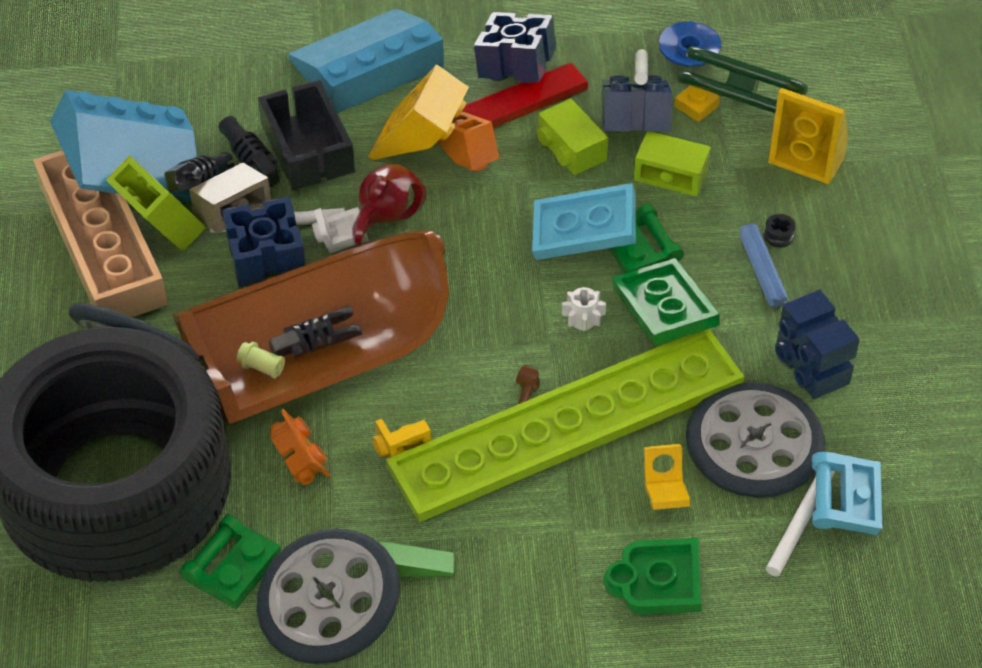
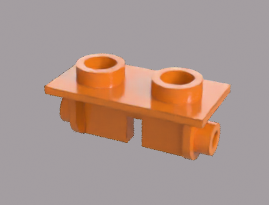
M282 409L281 413L285 421L276 422L270 427V438L282 457L285 458L295 451V453L284 460L295 481L301 482L302 485H308L315 479L314 475L319 471L329 478L331 475L323 464L328 459L318 444L315 442L311 444L308 436L312 434L308 425L300 416L294 419Z

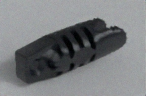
M347 306L284 328V334L270 339L269 347L275 355L286 356L293 354L294 358L358 337L363 333L359 325H352L334 331L332 325L346 321L353 316L352 307Z

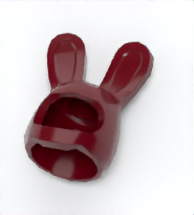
M385 164L372 170L360 184L358 198L362 210L358 213L352 227L354 244L361 245L366 231L373 224L391 223L408 219L421 209L426 199V188L412 171L402 165ZM409 186H412L414 202L407 209Z

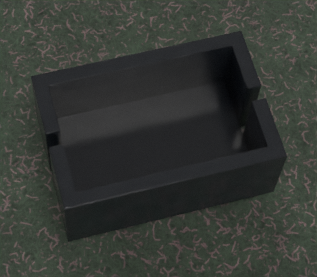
M320 80L292 87L295 116L290 117L286 89L258 97L262 128L292 191L321 183L320 178L324 176L328 181L355 173L353 144Z

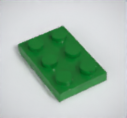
M676 258L612 277L614 291L654 346L720 326V314Z

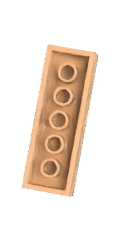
M63 150L33 159L40 188L90 303L130 317L167 306L168 302L163 278L126 199L117 193L80 189Z

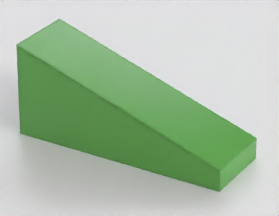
M381 541V545L387 549L395 561L399 577L454 576V552Z

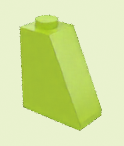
M130 155L106 179L148 222L183 252L207 228Z

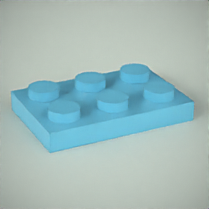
M632 183L534 200L532 253L536 260L636 244V191Z

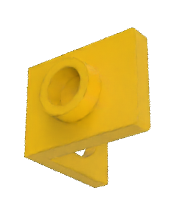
M681 444L644 447L645 489L653 510L690 507V497L683 482ZM660 455L671 456L674 459L673 467L663 473L655 471L653 469V461L656 457Z

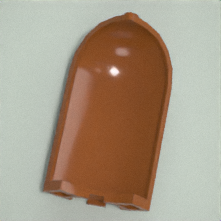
M432 230L410 231L389 236L339 252L172 314L181 340L198 353V361L214 383L220 401L222 419L228 424L235 423L402 358L426 343L443 320L449 296L447 270L443 255L446 254L445 245L439 235H435ZM347 306L352 307L353 316L346 321L332 325L334 331L352 325H359L363 333L358 337L294 358L293 354L282 356L285 358V365L282 373L276 379L251 367L244 369L241 367V363L236 361L238 350L244 342H256L259 348L271 352L269 347L270 339L284 334V328Z

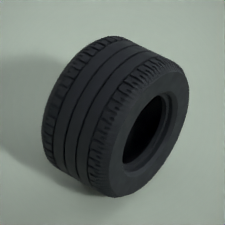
M123 327L93 328L72 332L38 346L15 362L0 378V519L10 539L34 563L60 576L64 575V577H71L80 581L87 580L92 582L95 580V582H100L103 580V582H108L111 580L114 582L117 579L123 581L126 578L129 580L134 576L137 578L142 574L144 576L147 575L148 572L153 573L157 569H162L163 566H169L171 562H176L177 558H182L184 554L189 553L190 549H194L196 544H199L206 537L207 533L211 531L219 515H221L227 500L231 482V463L216 388L201 363L186 349L167 338L149 333L148 331ZM111 435H133L150 440L163 449L150 464L140 471L113 482L78 484L57 478L59 470L72 453L98 438Z

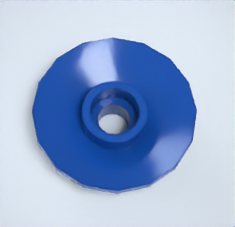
M693 21L678 22L670 25L661 33L659 38V48L663 56L672 63L685 67H701L707 64L688 59L686 50L689 47H699L718 54L722 47L720 36L714 29Z

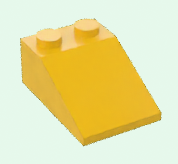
M436 64L390 113L368 157L372 160L429 149L439 139L445 141L455 128V124L452 123L453 118L459 116L467 103L463 98L469 87Z
M781 88L778 92L768 163L830 184L845 156L848 140L845 110Z

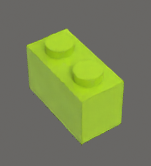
M571 98L538 113L536 133L540 143L543 146H547L555 154L558 162L562 166H566L574 176L607 160L608 136Z
M647 131L635 157L634 181L697 197L709 168L711 146Z

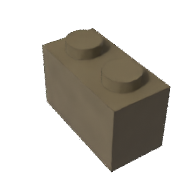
M241 163L189 189L193 215L217 233L225 230L223 209L249 204L251 210L264 208V201L271 200L268 177L245 163Z

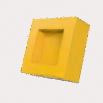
M689 86L675 97L674 107L700 122L719 107L720 96Z

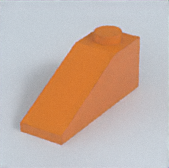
M463 111L457 118H453L452 123L455 124V128L445 141L439 139L436 142L454 163L468 168L470 171L483 170L488 167V163L500 159L492 122Z

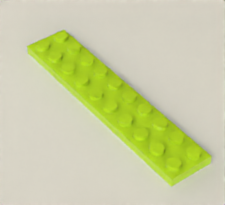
M707 329L703 332L694 333L668 342L386 459V466L417 521L420 523L696 406L703 399L744 383L745 376L711 330Z

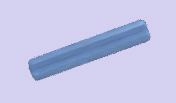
M753 223L743 225L740 228L739 236L767 302L772 308L783 307V304L787 303L788 295L758 226Z

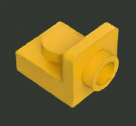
M383 419L375 421L376 435L372 436V442L379 457L385 456L387 459L431 441V430L425 420L404 425L391 433Z

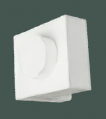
M358 207L329 217H325L321 208L314 210L317 222L312 224L318 243H325L330 254L356 245L353 241L352 227L360 212ZM365 233L361 243L369 241L367 233Z

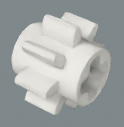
M582 287L573 292H567V302L562 303V315L568 316L569 327L574 326L579 330L586 331L594 325H601V316L606 313V302L599 301V291L595 292L590 288Z

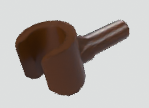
M523 365L516 377V383L524 387L518 404L528 401L532 391H537L540 386L538 370L528 365Z

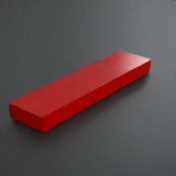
M570 62L544 73L540 82L518 83L466 104L462 111L491 121L494 128L588 89V81L574 64Z

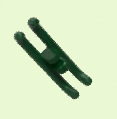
M694 46L686 50L687 58L730 71L726 83L688 71H681L677 75V80L681 84H687L772 113L776 112L777 100L756 94L759 81L801 95H805L808 92V86L797 79Z

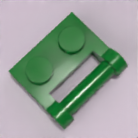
M650 203L643 204L636 210V244L608 248L624 273L674 258L679 262L684 256V251L680 245L672 241L657 219V211ZM646 225L662 251L654 252L639 227Z
M226 514L218 523L219 529L192 561L185 562L180 568L179 573L191 585L237 609L262 579L272 560L281 552V546L242 525L233 515ZM230 538L238 541L211 575L203 572Z

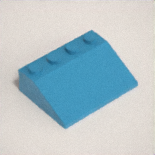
M395 8L288 53V58L308 83L316 80L321 81L336 112L339 113L427 75L436 64L443 68V38L428 21Z
M65 90L50 120L80 189L119 194L106 179L130 155L168 190L164 172L182 161L197 157L194 130L183 109L175 106L166 107L153 105L145 101L135 102L118 97H104L92 95L88 92L79 93ZM190 191L170 192L180 202L191 203Z

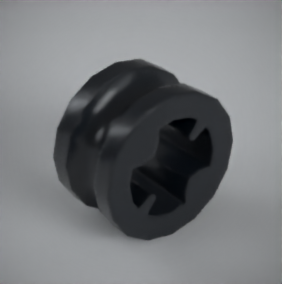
M774 214L768 217L764 230L765 241L774 247L782 248L789 246L794 240L795 221L785 214Z

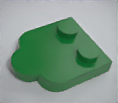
M699 538L653 539L631 542L624 548L622 560L612 563L606 570L603 577L606 591L613 597L622 598L627 609L635 614L702 612Z

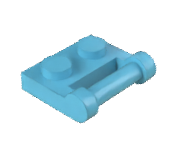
M817 452L813 454L812 468L816 471V510L812 513L813 526L819 529L834 527L877 536L882 530L881 462L830 452ZM831 471L840 472V511L832 509Z

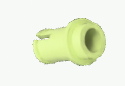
M244 342L239 348L236 361L241 363L242 368L249 369L251 367L270 375L274 379L280 376L285 365L284 357L259 348L256 342Z

